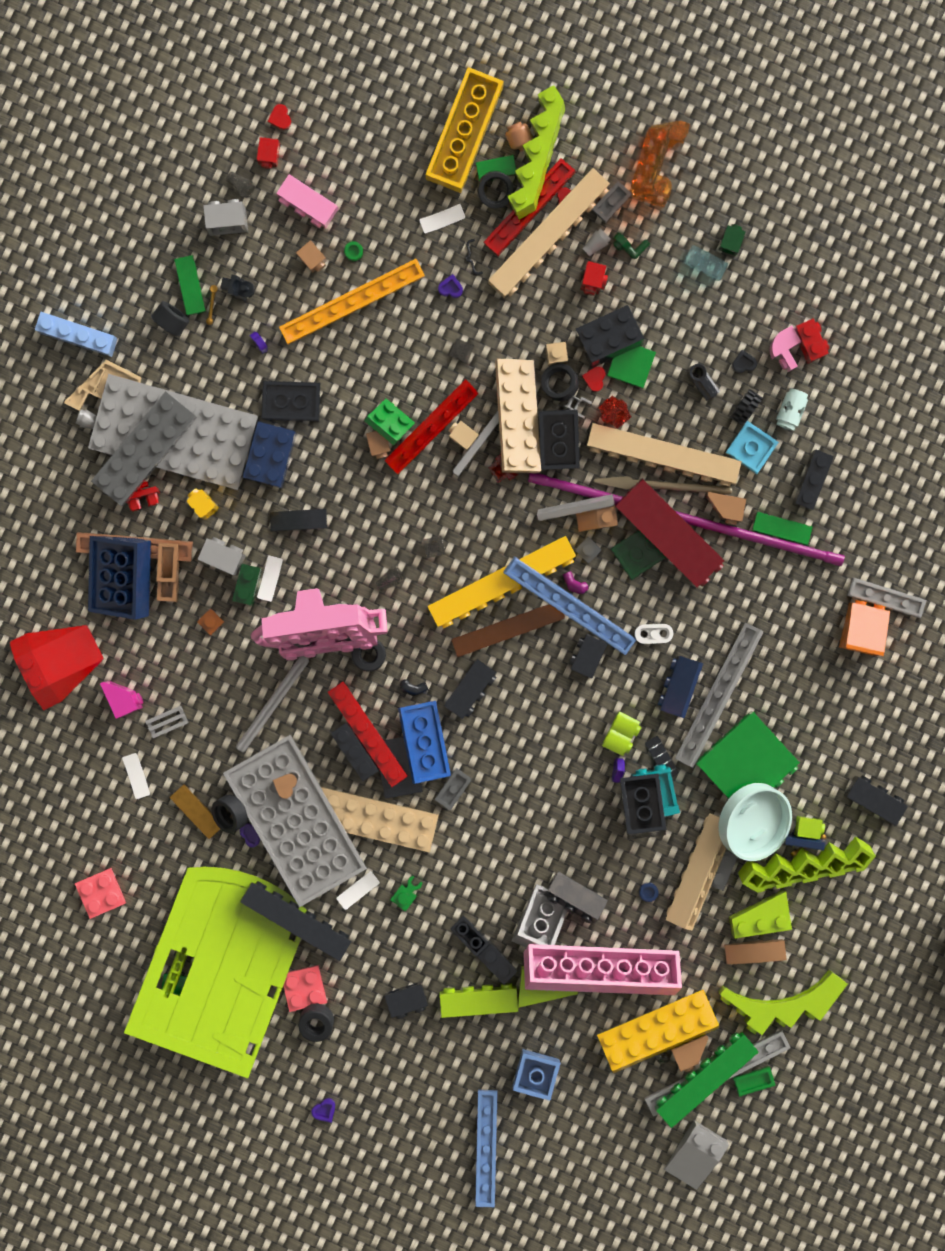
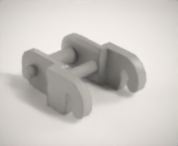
M574 395L569 399L567 405H563L565 410L573 409L570 407L573 400L577 401L574 409L578 408L581 401L587 402L589 405L592 402L583 397L579 399ZM578 413V417L585 419V416Z

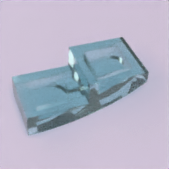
M694 245L691 246L684 260L685 264L698 272L705 273L716 281L721 280L728 266V263Z

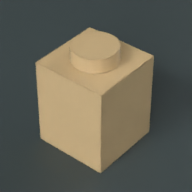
M566 342L546 344L548 366L556 363L567 364Z
M462 421L458 424L455 422L449 429L451 433L449 438L466 451L469 450L479 436L478 433Z

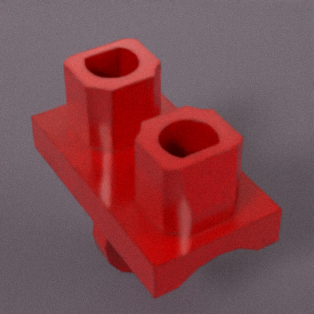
M148 481L143 482L137 492L127 502L130 510L134 512L142 509L139 500L142 498H146L149 507L159 504V488L154 486L143 490V488L149 486Z

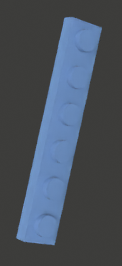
M478 1090L476 1207H495L497 1090Z

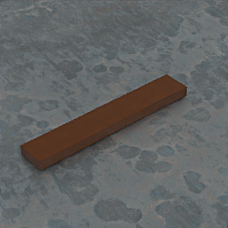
M548 604L453 638L451 641L457 657L563 620L565 615Z

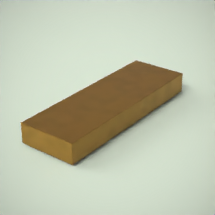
M185 784L170 797L208 839L220 830L213 819L212 813Z

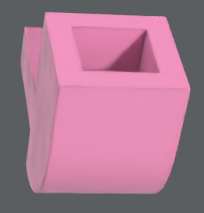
M792 325L776 335L770 345L772 360L779 356L781 367L784 370L787 369L788 372L798 366L789 350L801 343Z

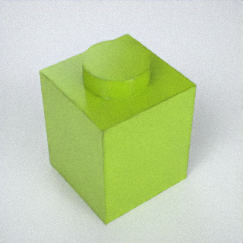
M797 816L794 835L820 839L821 835H824L825 824H822L823 820Z

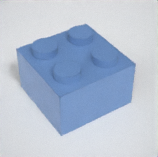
M522 1049L512 1085L513 1091L550 1101L560 1067V1060Z

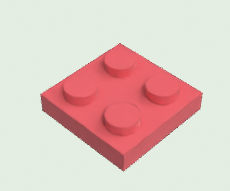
M112 868L75 883L90 919L126 904Z
M319 965L288 972L283 986L289 1012L304 1009L310 1004L327 1003Z

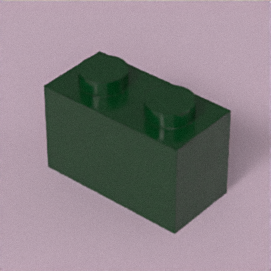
M242 563L232 601L253 606L262 573L261 568Z

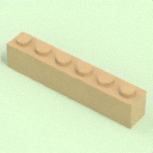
M711 813L704 820L702 833L697 837L695 850L689 856L688 867L682 873L680 886L676 889L673 903L667 910L666 920L687 930H693L726 851L719 836L718 826L720 817Z

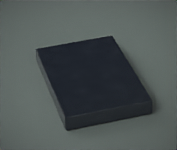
M263 381L261 419L319 422L321 383Z
M404 737L384 740L408 775L406 779L391 787L380 771L385 799L423 792L421 783L413 784Z

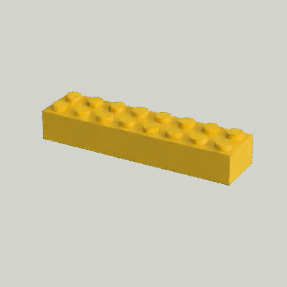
M564 536L519 560L540 574L548 576L557 571L555 567L562 565L564 568L573 563V558L576 557V554L567 537ZM505 566L429 605L428 608L437 626H442L444 629L454 624L453 619L459 617L462 620L471 615L469 611L475 608L479 611L488 606L487 602L491 600L497 602L505 598L504 593L510 591L513 594L521 590L522 586L504 574L503 571L507 567Z

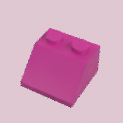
M111 681L100 683L116 719L143 708L141 705L144 703L139 693L136 694L135 690Z

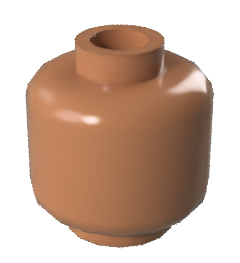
M521 121L509 126L505 134L511 149H519L520 152L524 151L523 145L533 139L526 123L522 124Z

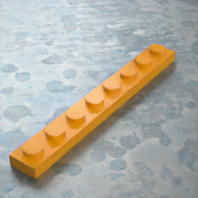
M414 259L279 328L289 345L424 278L425 275L417 259Z

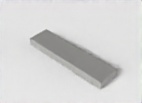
M498 411L454 468L453 474L459 477L499 424Z
M611 494L538 509V521L611 507L614 505V497Z
M852 578L847 594L848 597L885 606L887 609L917 618L922 617L927 601L857 578Z

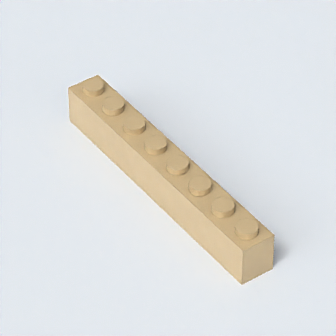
M592 168L488 280V284L504 299L507 295L511 297L518 290L516 287L520 281L524 283L531 276L529 272L532 268L537 269L544 262L542 258L546 253L550 255L557 248L555 244L560 239L563 241L570 234L568 230L573 225L576 227L583 220L581 216L586 211L589 213L596 205L594 202L599 197L602 199L609 190L607 188L610 183Z
M594 423L591 425L586 445L587 448H590L589 451L593 453L607 452L609 457L619 459V456L626 457V461L638 463V461L646 462L645 466L656 468L658 465L664 467V471L675 473V470L683 472V476L691 478L694 475L701 476L700 480L712 482V480L720 481L719 485L726 487L736 484L742 462Z

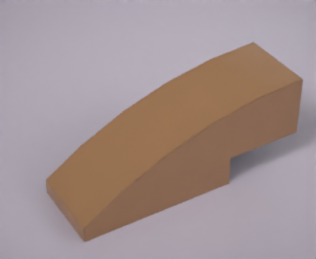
M159 543L157 601L178 602L179 544Z
M783 939L758 940L724 945L726 964L787 960L785 941Z

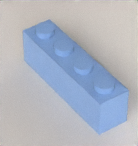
M40 312L35 330L40 334L110 357L113 355L118 340L113 335L44 312Z

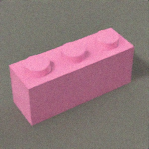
M290 174L276 193L278 198H280L278 201L286 207L292 206L295 208L294 212L303 218L306 215L312 219L310 222L318 228L322 226L326 229L338 211L337 205Z

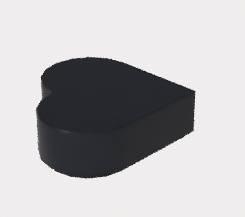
M744 350L740 351L732 363V369L737 374H741L744 371L751 372L757 367V360Z

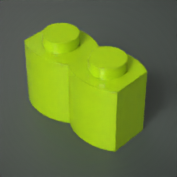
M618 711L602 746L622 756L625 753L628 754L633 745L630 743L633 736L637 737L640 732V721Z

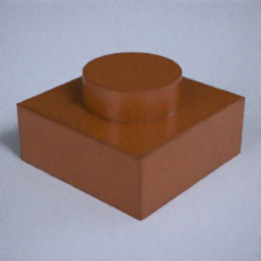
M210 608L197 623L211 636L224 621Z

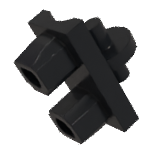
M232 275L231 279L222 278L220 289L228 291L229 295L240 301L246 302L247 298L252 297L255 293V286L237 275Z

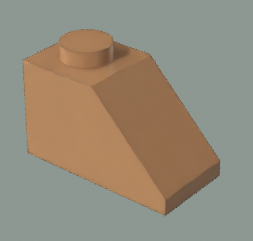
M712 492L706 493L707 500L720 519L726 520V524L737 525V522H742L746 499Z
M615 506L576 514L579 532L618 526Z
M706 1034L671 1049L680 1071H691L695 1068V1065L699 1064L708 1041Z

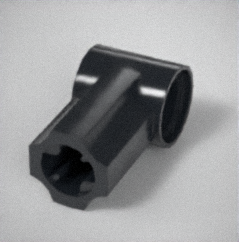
M695 364L688 369V379L694 383L706 401L720 392L702 364ZM694 368L700 369V378L693 376L692 371Z

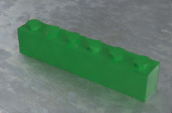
M742 1031L739 1034L737 1032L734 1033L725 1046H719L710 1059L706 1058L700 1063V1068L689 1072L685 1076V1081L681 1084H675L671 1088L670 1094L666 1097L662 1096L656 1101V1111L671 1128L759 1053Z

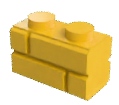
M196 488L188 494L187 503L201 519L207 520L218 511L219 507L204 490H197Z

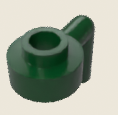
M617 232L612 238L614 241L612 243L618 251H625L632 259H637L650 245L645 239L634 250L631 247V243L621 233Z

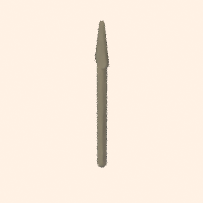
M628 476L594 479L595 483L626 490L631 489L639 481L633 480ZM646 481L653 489L712 492L718 494H731L733 491L731 487Z

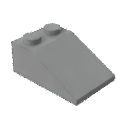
M538 884L535 885L517 925L512 942L526 948L529 944L555 945L567 911L564 910L562 905L554 904L544 895L547 888Z
M693 1120L664 1170L697 1190L719 1163L729 1144L726 1139Z

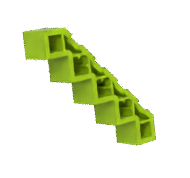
M555 85L537 94L544 112L530 119L532 129L537 136L523 145L524 153L530 162L515 170L522 188L508 196L509 203L519 220L534 212L537 208L546 171L552 157L553 147L559 133L560 123L564 116V100Z
M854 837L844 851L828 842L825 849L818 856L801 848L791 862L777 853L774 854L765 867L754 861H747L738 872L742 884L759 893L764 892L768 888L776 887L778 889L792 886L793 883L797 882L807 883L817 881L818 878L826 876L831 878L845 875L846 872L855 870L856 872L864 871L876 855L870 845Z

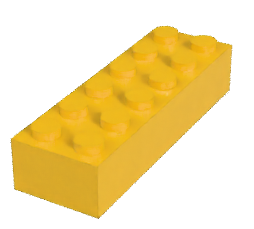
M467 68L425 174L426 180L462 193L502 92L504 81L472 68Z
M701 990L597 1036L614 1074L719 1028V1024L704 990Z

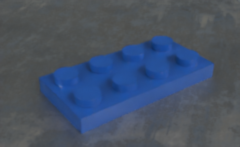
M436 701L398 708L413 784L451 776Z

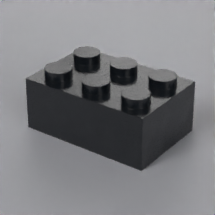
M628 305L576 328V337L591 368L644 345V337Z
M578 410L538 411L541 470L580 468Z
M659 773L620 778L627 839L666 835Z

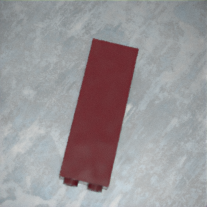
M643 478L615 504L697 588L699 586L703 587L710 580L709 576L713 572L717 573L724 566L722 563L725 560Z

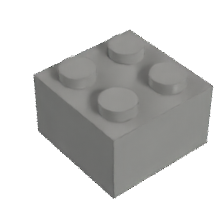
M238 199L228 200V203L220 204L219 201L208 202V205H204L205 225L209 235L248 232L246 208L243 202H239Z
M215 537L212 540L207 538L198 560L237 576L246 557L245 554H242L243 549L234 545L226 547L224 546L226 542Z

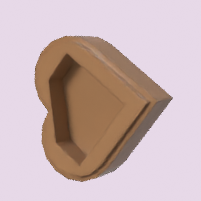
M286 774L273 780L281 798L286 799L293 794V787L297 784L295 775Z

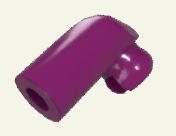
M571 571L562 574L568 590L577 594H584L588 591V584L575 581Z

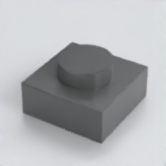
M587 537L574 551L589 564L602 549Z

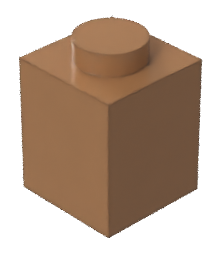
M311 240L296 252L300 260L312 273L315 271L319 272L326 266V257Z
M377 431L366 433L372 457H376V459L388 457L387 454L391 453L388 441Z

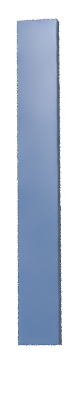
M514 556L503 571L511 579L624 655L628 653L636 642L635 637Z

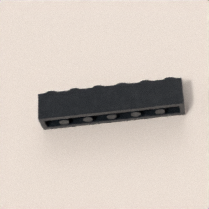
M257 881L256 884L251 882L240 903L336 960L341 961L352 942L348 939L350 935L341 930L338 933L332 930L333 925L324 920L320 923L315 920L317 916L308 910L305 913L298 910L300 908L298 904L291 900L289 903L283 901L282 898L284 896L276 891H273V893L265 890L267 886Z

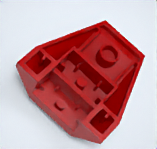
M88 625L26 633L10 641L14 660L31 694L43 710L62 702L104 660Z

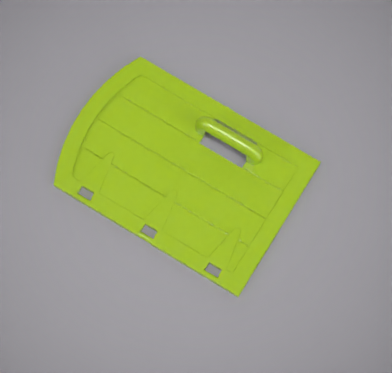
M217 867L188 868L160 941L155 948V954L124 1033L249 1078L301 938L296 936L295 942L289 940L291 932L240 903V900L251 882L256 884L257 881L266 885L267 888L265 890L273 893V891H276L284 896L282 900L287 903L291 900L297 904L295 899L272 883L241 871ZM303 906L298 909L304 913L307 911ZM173 949L177 953L163 989L156 988L170 950ZM189 955L194 957L182 992L178 996L173 993ZM271 985L277 987L273 998L267 996ZM249 1042L256 1044L252 1056L246 1053Z

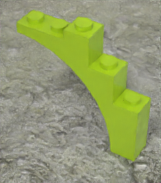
M828 970L809 989L795 996L780 1000L747 998L734 993L723 985L718 992L723 1002L727 1005L731 1003L737 1007L735 1010L742 1016L748 1015L744 1021L749 1031L754 1034L758 1032L763 1035L775 1017H777L775 1021L781 1026L785 1027L788 1025L790 1028L793 1027L804 1010H806L804 1014L812 1020L817 1018L821 1021L848 984Z

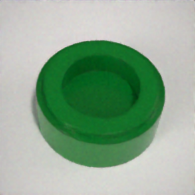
M355 241L346 244L344 248L345 257L352 262L360 260L363 256L361 244Z

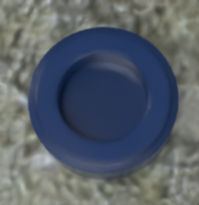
M651 882L643 883L639 888V896L646 902H652L658 897V888Z

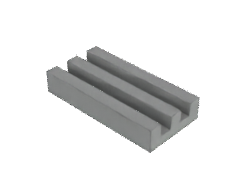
M178 706L145 721L152 734V738L189 723L182 706ZM177 711L180 712L179 715L152 726V722ZM180 718L183 719L182 722L155 733V729Z

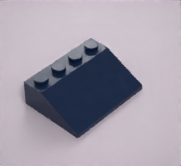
M90 536L88 612L134 620L149 616L151 540Z

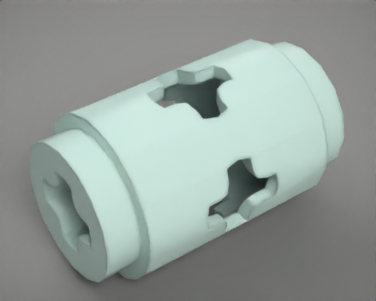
M790 388L789 392H786L779 410L776 425L794 431L798 427L805 410L808 394Z

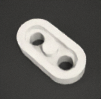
M645 624L636 628L634 636L642 644L667 643L673 637V630L667 624ZM643 630L647 632V637L642 638L640 635ZM661 630L666 631L665 637L660 636Z

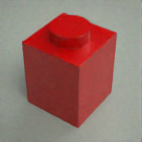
M259 138L257 162L261 167L272 169V166H278L280 150L278 139Z

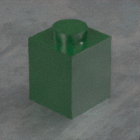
M735 224L727 225L718 250L736 256L746 231L742 230L741 226Z

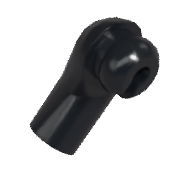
M407 679L400 682L401 691L410 696H416L429 690L426 682L416 686Z

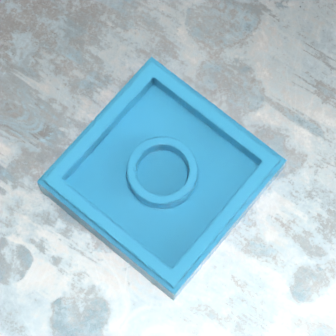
M747 421L725 453L735 460L742 461V465L758 474L779 442Z

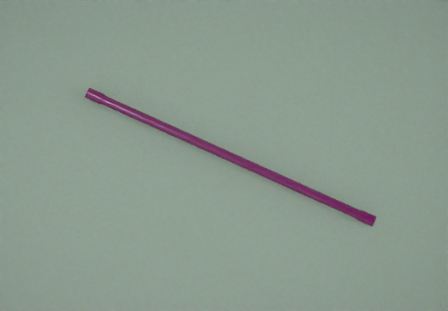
M530 473L528 479L530 483L560 489L589 498L611 495V493L559 480L541 473ZM613 494L614 504H616L622 498V496ZM676 511L689 525L819 559L841 567L844 562L845 556L841 554L818 550Z

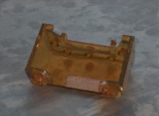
M672 121L649 127L630 187L633 198L665 207L672 189L671 181L664 176H660L667 149L672 150L675 144L684 143L691 125L690 123Z

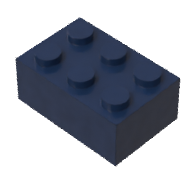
M258 421L243 478L282 489L297 433Z

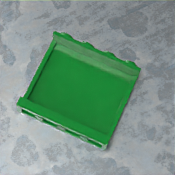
M750 711L706 751L695 764L729 799L736 791L753 783H763L775 788L779 787L784 782L783 778L787 774L792 775L798 769L797 765L800 762L753 711Z

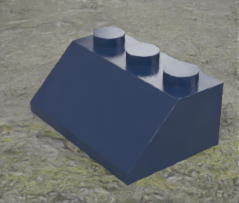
M678 655L676 659L673 658L670 669H672L671 675L666 677L663 686L666 688L665 693L660 695L657 703L660 706L659 710L685 718L703 663Z

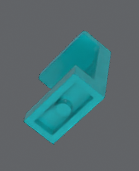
M662 764L654 766V770L647 771L646 768L635 770L636 774H631L633 777L659 773L664 816L680 813L670 767Z

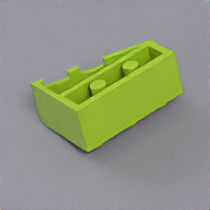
M783 889L729 916L731 932L734 938L792 930L787 893Z
M521 966L518 1008L578 994L576 991L525 990L524 966Z

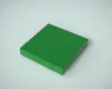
M639 346L613 358L607 376L643 389L656 352Z

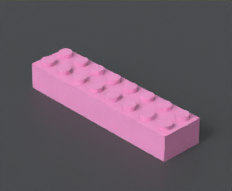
M531 944L524 951L525 990L676 995L682 988L679 951Z

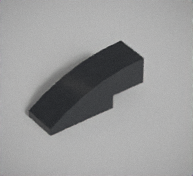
M327 509L270 512L271 532L328 529Z

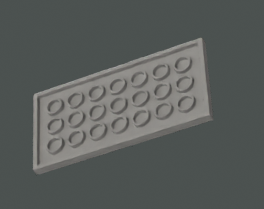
M108 374L88 449L113 455L166 391L197 418L156 468L238 490L258 416Z
M291 734L223 773L234 794L244 805L250 822L299 907L367 869ZM286 774H293L297 778V784L293 787V794L289 798H281L273 780Z

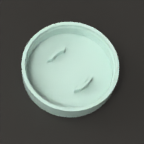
M753 783L742 787L728 799L720 815L718 827L723 845L727 850L746 861H757L772 855L780 848L790 831L792 823L790 803L784 794L767 784Z

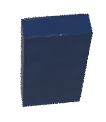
M788 834L785 844L824 850L826 840Z

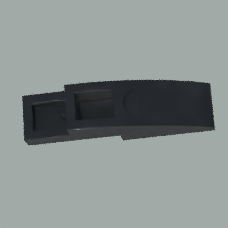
M464 915L450 928L504 985L519 972L506 959L504 954Z

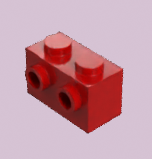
M587 262L580 290L584 291V294L595 296V294H599L600 290H604L608 275H604L606 265Z
M814 318L794 327L801 340L799 346L807 364L829 354V345L826 339H822L820 334L822 332L821 326L818 322H815Z

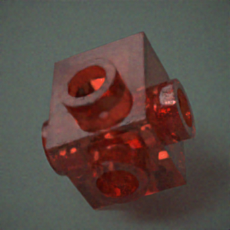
M613 395L598 407L603 422L605 424L610 423L616 429L631 418L627 410V404L622 399L618 400Z
M501 454L494 458L496 462L488 467L498 483L507 478L510 481L519 475L518 473L502 472Z

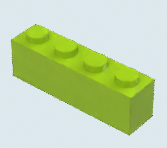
M512 983L501 984V987L482 985L480 989H474V986L462 987L463 990L444 988L440 992L441 1018L518 1012L517 988L512 986Z

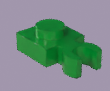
M413 875L408 879V886L405 887L401 884L390 899L404 911L409 908L417 897L414 890H418L422 886L421 881L416 886L412 885Z

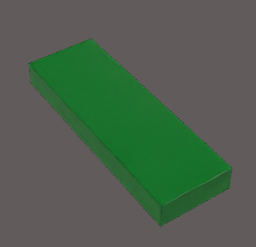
M194 256L174 259L187 316L206 312Z
M757 512L752 531L808 545L813 526Z

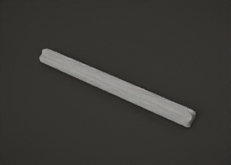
M304 656L298 658L236 745L239 751H246L309 663L308 658Z

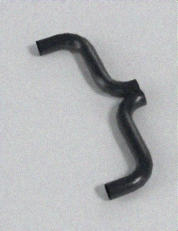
M471 239L466 244L468 250L466 261L471 263L473 273L480 275L483 272H476L473 261L468 259L471 256L469 244L475 241V239Z

